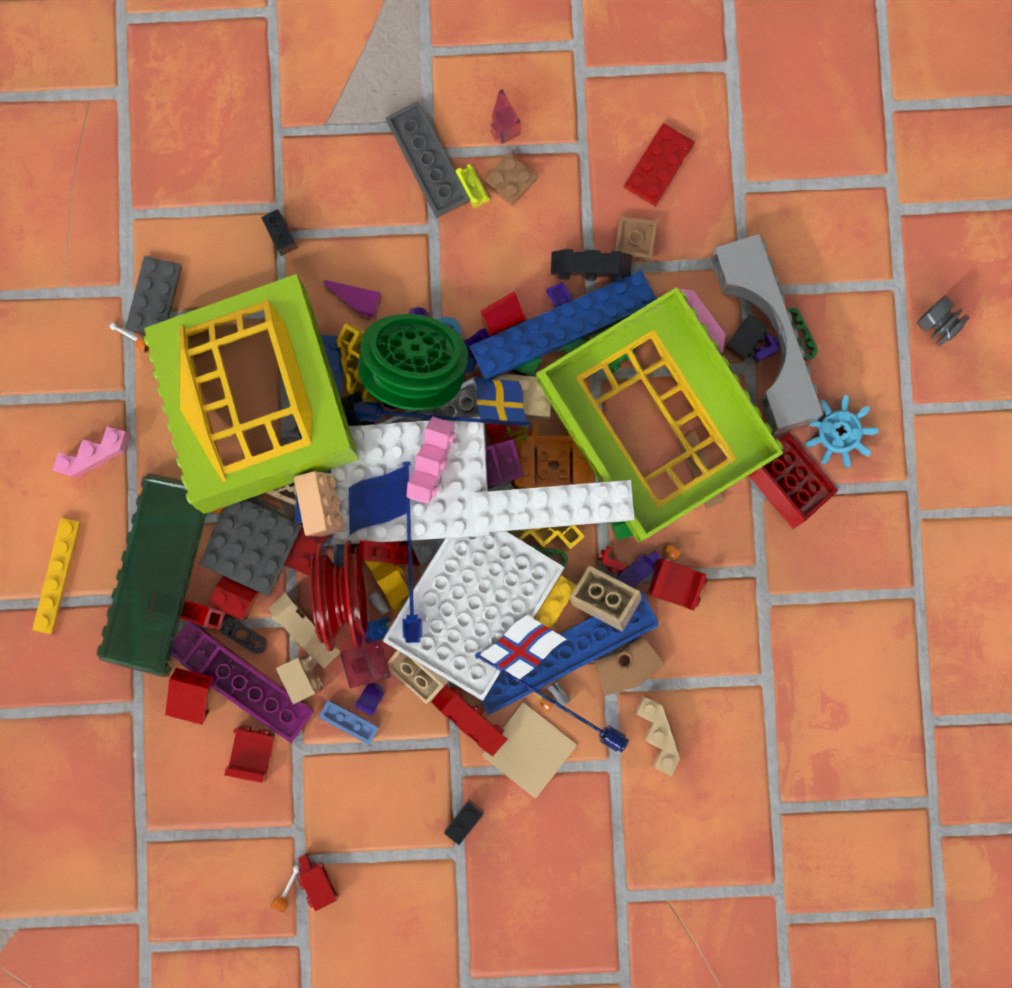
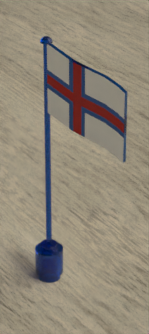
M525 615L516 621L496 643L484 652H477L475 654L476 659L483 660L598 731L600 742L615 752H623L629 739L622 732L610 725L607 728L603 727L600 729L521 680L523 676L537 667L553 648L567 640L529 615Z

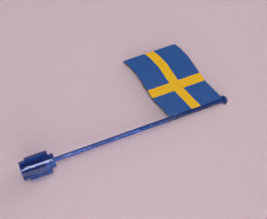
M473 378L477 387V409L480 419L384 411V407H381V404L376 402L361 401L356 403L354 407V417L359 419V421L379 422L380 419H383L384 415L431 419L433 416L442 420L526 426L527 429L531 427V423L526 420L523 410V391L518 381Z

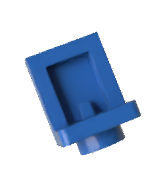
M389 617L368 623L367 639H364L366 644L384 638L391 626Z

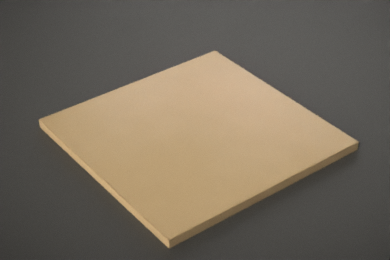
M523 702L503 727V734L508 740L493 757L485 751L481 756L536 799L576 748L577 744Z

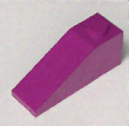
M324 280V286L356 313L360 314L361 318H377L382 297L380 292Z

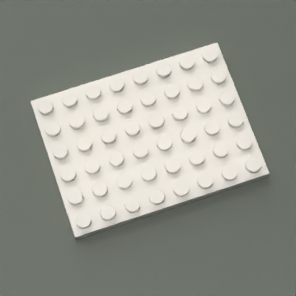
M480 417L445 419V421L455 423L454 432H456V438L454 443H451L447 456V466L442 471L438 484V494L436 498H432L429 504L407 497L408 481L415 471L416 455L424 444L425 428L429 421L349 426L359 460L331 469V474H333L336 480V494L340 499V514L344 519V531L334 534V545H343L346 540H351V544H359L360 540L393 542L490 536V532L474 533L471 493L488 492L484 421H481Z
M507 531L490 532V536L445 538L382 641L483 701L502 668L480 654L496 643L520 618L525 615L534 618L565 567Z

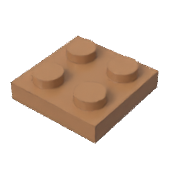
M508 153L484 179V182L513 206L536 181L537 176L511 153Z
M620 216L614 251L631 254L632 258L652 260L657 222Z

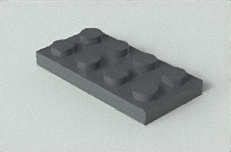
M144 256L125 329L145 334L144 328L169 319L182 270L181 264Z

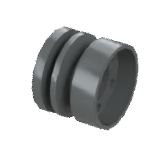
M947 295L938 300L916 323L924 332L934 328L935 331L931 338L934 339L940 334L941 337L936 342L939 346L953 339L964 328L965 323L969 319V316L966 314L960 319L957 318L962 313L961 309L954 313L950 311L955 303Z

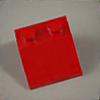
M222 576L208 604L242 620H247L260 592L226 576Z

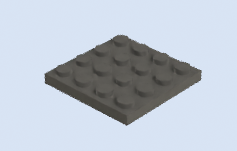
M246 500L225 507L199 565L267 596H271L302 526Z

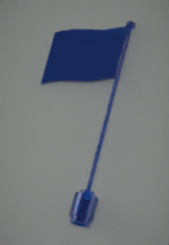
M407 461L403 462V467L395 471L362 480L348 488L349 531L351 535L363 528L386 523L407 514L410 614H407L406 618L402 619V628L405 643L421 642V637H423L422 618H418V614H414L410 498L407 497L409 466H411V462Z

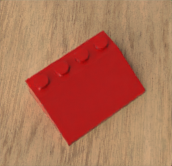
M789 432L779 440L783 446V454L748 476L792 529L810 518L838 490Z

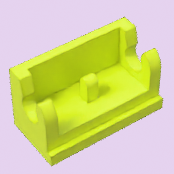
M468 164L464 170L461 168L456 170V174L470 199L473 209L490 201L471 164Z

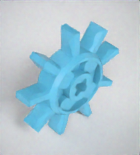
M844 395L841 401V410L832 412L828 403L825 400H821L826 417L823 421L807 424L819 429V437L808 440L805 443L806 448L822 443L827 449L821 459V464L823 465L829 461L832 453H838L842 455L844 467L849 468L851 466L849 451L854 448L868 457L871 451L868 447L861 444L860 440L862 435L872 436L877 434L878 428H862L860 419L867 415L870 408L866 406L854 415L847 411L849 396ZM839 428L843 429L842 432L844 433L842 436L838 435L839 432L837 431Z

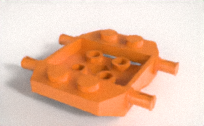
M530 424V436L515 443L524 477L515 479V485L520 489L593 483V470L570 434L568 436H539L538 424H535V431L534 424ZM534 449H537V483H535ZM570 449H573V483H570ZM556 463L559 468L553 471L548 468V465Z

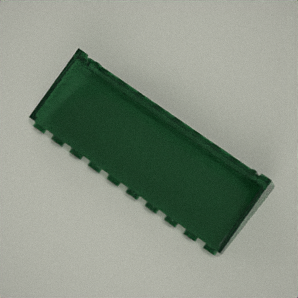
M148 473L141 480V487L143 488L141 495L139 494L136 500V506L138 507L131 519L133 526L126 538L128 545L121 557L123 564L116 576L118 583L112 592L111 598L113 603L107 611L106 617L108 622L107 626H104L102 630L103 641L102 645L98 646L97 656L103 662L160 677H169L172 667L169 666L168 662L172 661L171 653L207 513L203 514L198 509H195L192 504L188 503L186 493H188L187 487L184 486L182 480Z

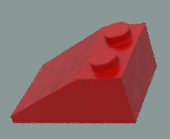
M514 291L480 311L481 322L490 337L526 321Z

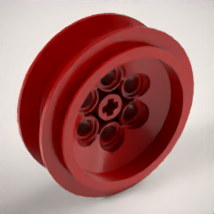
M346 540L344 564L342 568L334 565L327 554L324 543H318L317 551L311 555L310 587L314 623L319 642L325 643L328 652L334 650L335 638L339 628L344 626L345 623H348L356 649L361 648L362 638L367 639L368 609L362 560H358L359 549L355 548L354 550L351 540Z

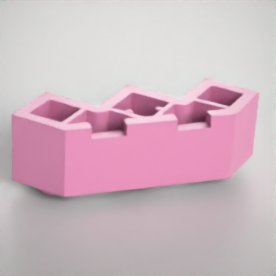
M678 288L679 291L682 290L688 299L686 302L689 307H693L696 310L698 321L706 326L709 332L707 335L717 343L719 347L718 352L721 355L726 334L693 290Z
M432 416L425 428L424 444L416 455L415 471L408 481V498L429 504L433 497L436 498L442 471L447 466V456L451 443L453 444L456 438V432H454L455 423Z
M107 426L101 444L82 439L77 458L58 452L52 471L79 478L84 473L125 453L131 434Z

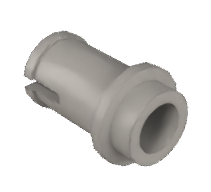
M375 591L368 597L369 603L372 602L383 616L391 609V606L381 596V592Z
M558 681L548 688L558 701L557 705L560 704L563 707L571 701L570 695L567 696Z

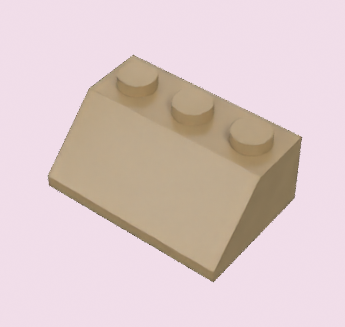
M399 650L384 665L426 704L449 681Z

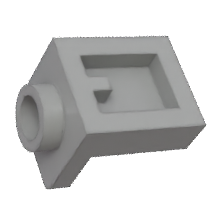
M282 417L281 439L286 440V443H292L300 439V430L295 417Z

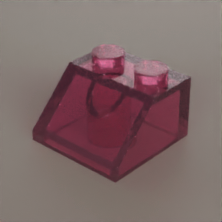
M503 89L498 93L492 113V124H490L492 129L490 131L494 140H498L501 145L521 134V121Z
M381 640L363 644L360 649L353 647L340 653L350 689L391 677Z

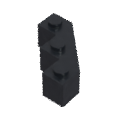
M574 249L551 252V274L558 276V279L568 280L570 276L576 275L585 277V280L595 281L597 277L605 276L612 278L614 282L623 280L625 277H631V254L621 251H611L610 254L601 253V250L573 252Z

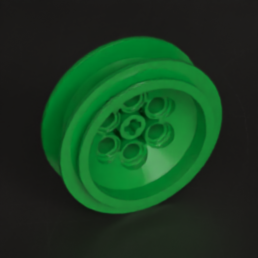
M417 314L391 315L377 320L364 332L360 345L361 354L358 360V375L364 387L373 396L389 405L408 410L433 409L450 402L459 393L463 384V372L466 369L468 352L462 338L448 325L436 319Z

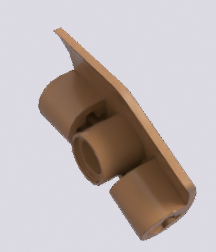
M642 636L621 652L594 660L604 696L637 687L664 666L662 660ZM622 655L629 657V663L625 666L619 663V658Z

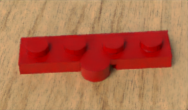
M360 540L358 560L420 566L411 545L400 544V541L375 542Z

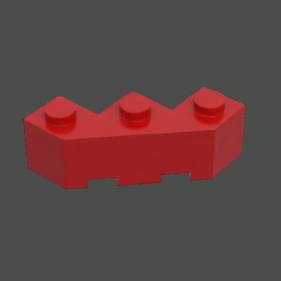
M446 684L431 703L444 716L454 722L462 732L472 738L481 749L493 757L508 740L503 734L504 729L497 723L492 725L482 716L484 712L477 705L474 707L469 705L462 698L463 693L458 688L454 687L452 689Z

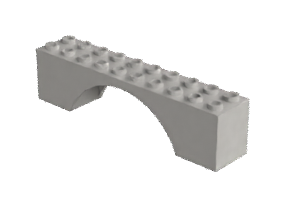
M757 234L716 247L712 254L711 262L722 293L740 297L755 305L766 315L776 331L780 344V366L773 385L760 399L773 436L816 422L823 415L824 407L822 402L818 401L816 384L812 383L810 379L811 370L809 365L804 362V350L802 346L798 345V333L795 328H792L790 322L792 317L790 311H786L784 294L780 293L778 289L779 280L777 275H774L772 272L773 264L771 258L766 255V243Z

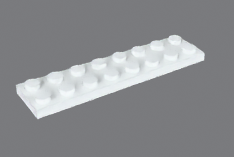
M631 480L471 493L474 533L634 520Z

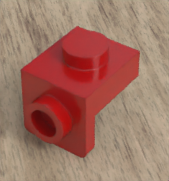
M606 546L605 550L601 549L598 559L602 561L601 565L608 567L607 571L619 574V571L623 572L626 564L609 559L608 555L611 547Z

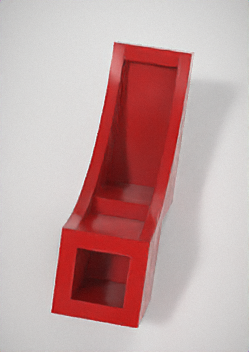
M154 590L148 605V609L151 611L174 616L220 630L225 611Z

